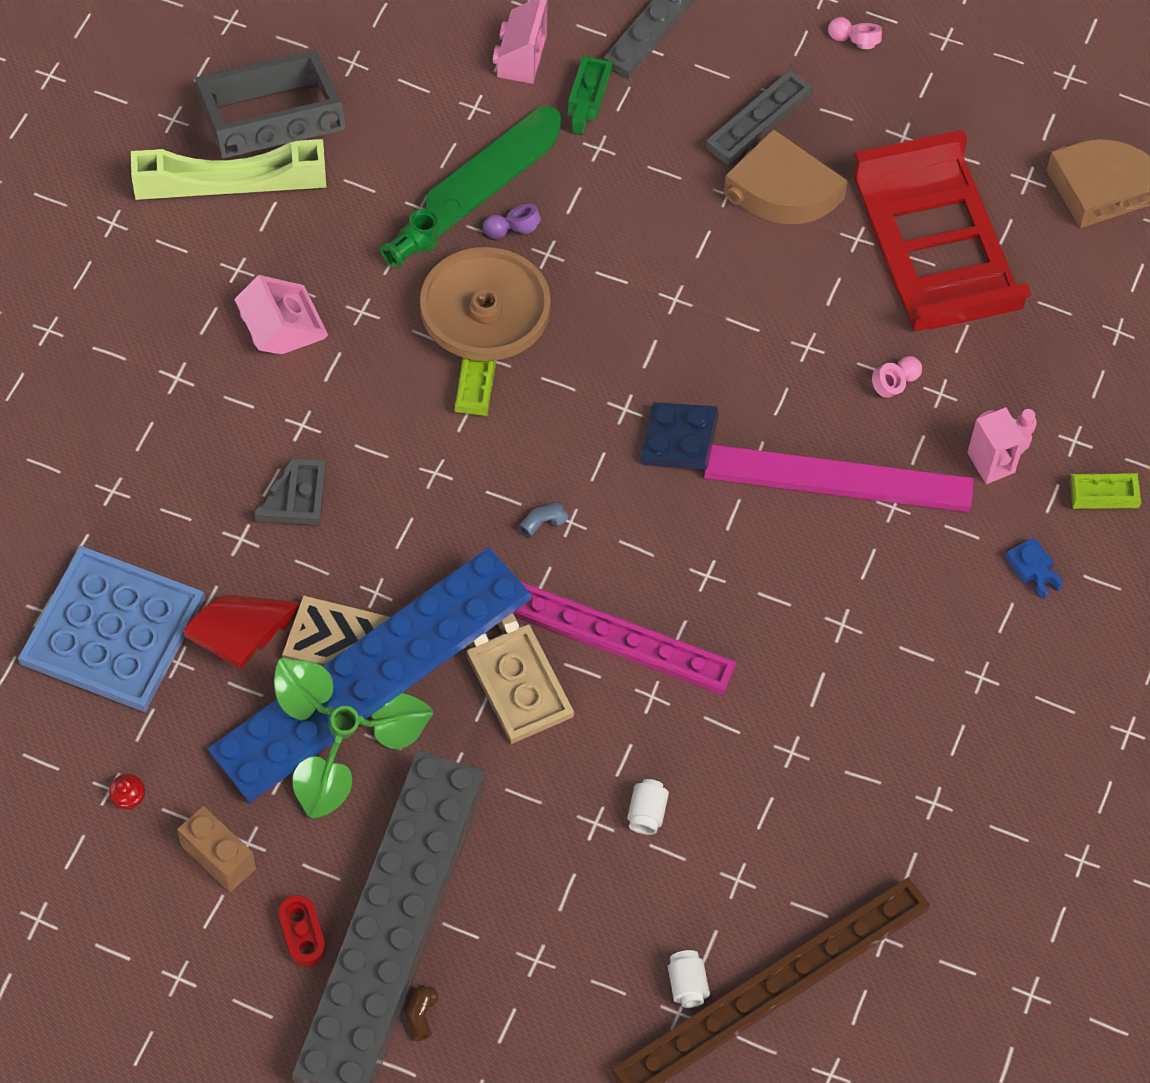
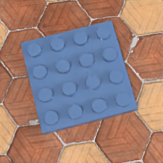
M80 546L19 655V664L146 712L185 638L183 630L197 615L205 600V594L201 590Z

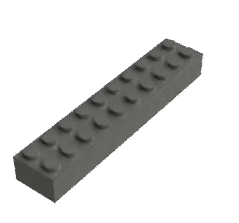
M417 750L292 1073L293 1083H376L485 789L483 770Z

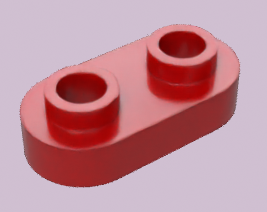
M302 895L290 896L279 907V919L287 948L294 963L302 967H311L318 964L325 955V941L311 900ZM296 913L304 915L301 921H293L291 919ZM304 946H311L314 948V950L310 954H304L301 952V949Z

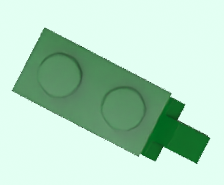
M582 56L568 100L567 115L573 116L571 133L584 135L587 121H595L596 116H598L613 70L612 61Z

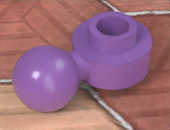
M522 204L512 209L507 217L498 214L488 216L483 223V232L488 238L493 240L503 238L509 229L521 234H527L537 228L541 221V216L535 204Z

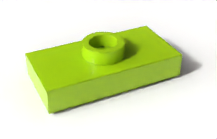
M463 358L455 401V412L488 416L497 360L479 361Z
M1138 473L1071 474L1069 482L1073 509L1139 508L1141 505Z

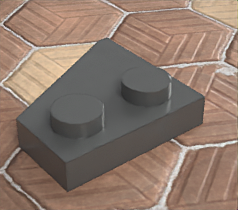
M292 458L284 469L282 478L277 480L270 489L269 497L261 507L258 506L255 510V522L320 525L326 460Z

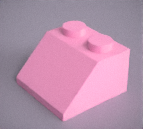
M531 0L511 10L508 22H502L500 30V40H502L501 46H495L493 54V64H497V77L534 84L547 37L548 0Z
M258 275L234 299L240 310V316L251 333L252 341L260 351L282 355L321 341L328 336L304 285Z

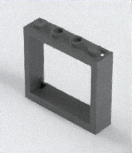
M316 49L195 77L200 105L222 159L346 129L342 102ZM313 71L314 74L307 75L306 72ZM317 83L325 98V101L224 124L217 108ZM336 121L337 124L330 125V122ZM226 143L227 146L235 145L236 148L226 150L224 144Z

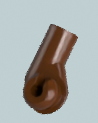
M422 985L413 990L404 1013L415 1041L425 1040L432 1035L425 1014L428 1007H432L437 1003L438 993L431 986L426 987Z

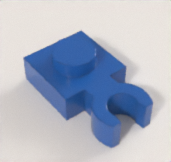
M1035 537L1007 552L1005 557L1007 562L1024 584L1031 580L1035 582V591L1040 598H1047L1049 592L1044 584H1051L1057 591L1061 590L1063 585L1062 578L1057 573L1049 571L1053 568L1054 562Z

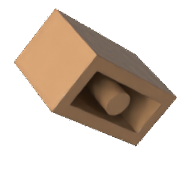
M205 806L200 808L177 829L181 847L229 893L256 870L253 852Z

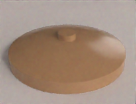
M470 248L446 257L429 272L420 294L421 318L432 339L445 350L472 360L494 361L521 353L539 339L550 317V291L542 273L526 258L499 248Z

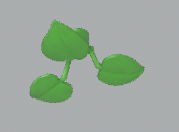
M281 658L276 666L274 689L282 710L292 718L306 720L317 709L320 713L330 716L328 728L331 734L335 736L327 762L321 757H309L299 763L293 774L292 787L294 794L306 815L311 819L324 817L332 813L348 797L352 787L351 771L343 764H333L342 739L353 735L359 724L366 727L375 726L374 735L376 740L389 749L397 750L413 744L433 715V709L420 699L401 693L372 714L371 718L373 720L371 721L359 716L356 710L350 706H340L336 709L332 707L327 708L321 704L326 703L332 696L333 679L324 667L311 661Z

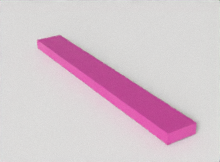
M712 445L707 470L705 469L704 477L705 479L970 513L972 506L974 478L720 445Z
M521 582L530 592L532 599L513 612L515 618L724 696L736 668L735 661Z

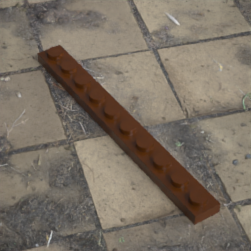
M907 877L613 1067L612 1075L618 1083L666 1082L928 911L930 904L910 878Z

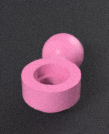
M837 17L828 26L829 36L833 40L842 42L850 37L851 41L861 49H872L882 41V27L877 24L860 23L852 25L848 19Z
M914 356L901 358L897 365L886 363L874 370L872 374L873 387L882 397L891 398L903 392L906 382H913L921 376L922 364Z

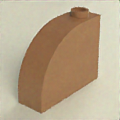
M773 129L725 176L724 195L733 204L740 205L761 219L779 224H803L817 220L833 211L845 199L848 181Z
M1099 139L1084 141L1071 146H1061L1051 152L1046 171L1079 228L1150 205V156L1144 151L1120 141Z

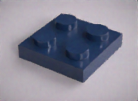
M653 402L640 457L642 465L707 470L719 416L717 406Z

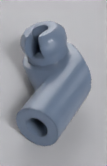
M557 502L535 507L518 526V530L522 535L530 538L544 522L549 520L552 521L554 526H561L567 521L568 512L563 509L564 506Z

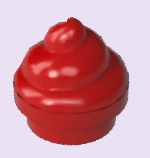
M133 774L120 775L110 784V799L115 806L121 809H133L145 797L144 784L139 777Z

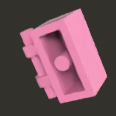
M1006 407L998 411L989 410L976 419L967 453L985 484L1016 472L1020 455L1029 448L1032 441L1031 434L1036 428V414L1033 410L1025 409L1018 416L1016 423Z

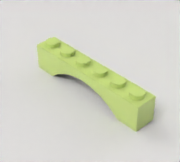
M323 139L294 141L265 154L235 160L194 159L177 155L164 149L131 151V177L135 200L327 187Z

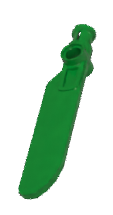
M551 106L537 108L430 190L426 198V209L414 211L410 215L409 223L399 231V236L390 243H383L380 246V253L386 263L392 268H400L403 265V260L412 253L418 254L421 251L433 250L438 245L439 237L550 151L558 139L561 128L559 111Z

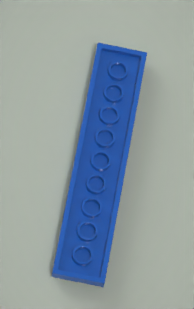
M488 547L322 666L330 673L333 679V693L331 698L321 705L334 709L340 706H350L356 710L359 716L367 719L531 600L530 592L494 551ZM276 699L209 747L208 751L250 804L294 772L303 760L316 756L334 742L335 736L331 734L328 728L329 715L320 713L315 709L312 716L308 719L298 720L287 715Z

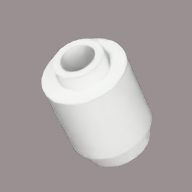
M644 779L642 783L634 785L627 819L630 821L629 828L641 834L653 835L657 833L658 827L662 826L669 792L663 788L661 782Z
M693 950L680 951L671 955L668 972L674 1002L682 1004L684 1008H694L702 1005L704 999L710 995L703 959L699 958L698 952Z

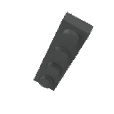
M652 0L603 57V60L612 61V71L629 80L695 0Z
M789 70L708 138L705 149L729 166L812 95L813 87Z

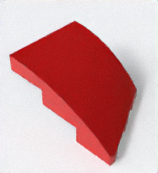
M224 595L208 604L190 621L183 630L184 636L242 670L258 648L263 651L279 629L284 631L297 614L301 603Z

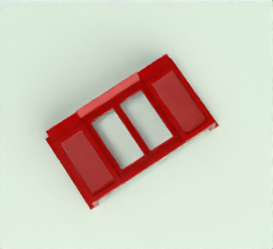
M964 130L855 152L857 163L854 180L897 294L900 295L914 332L1022 310L1026 297L1031 296L1027 283L1016 285L963 157L967 143ZM964 202L973 227L903 241L894 218L895 216ZM979 238L988 260L987 263L917 277L908 252Z

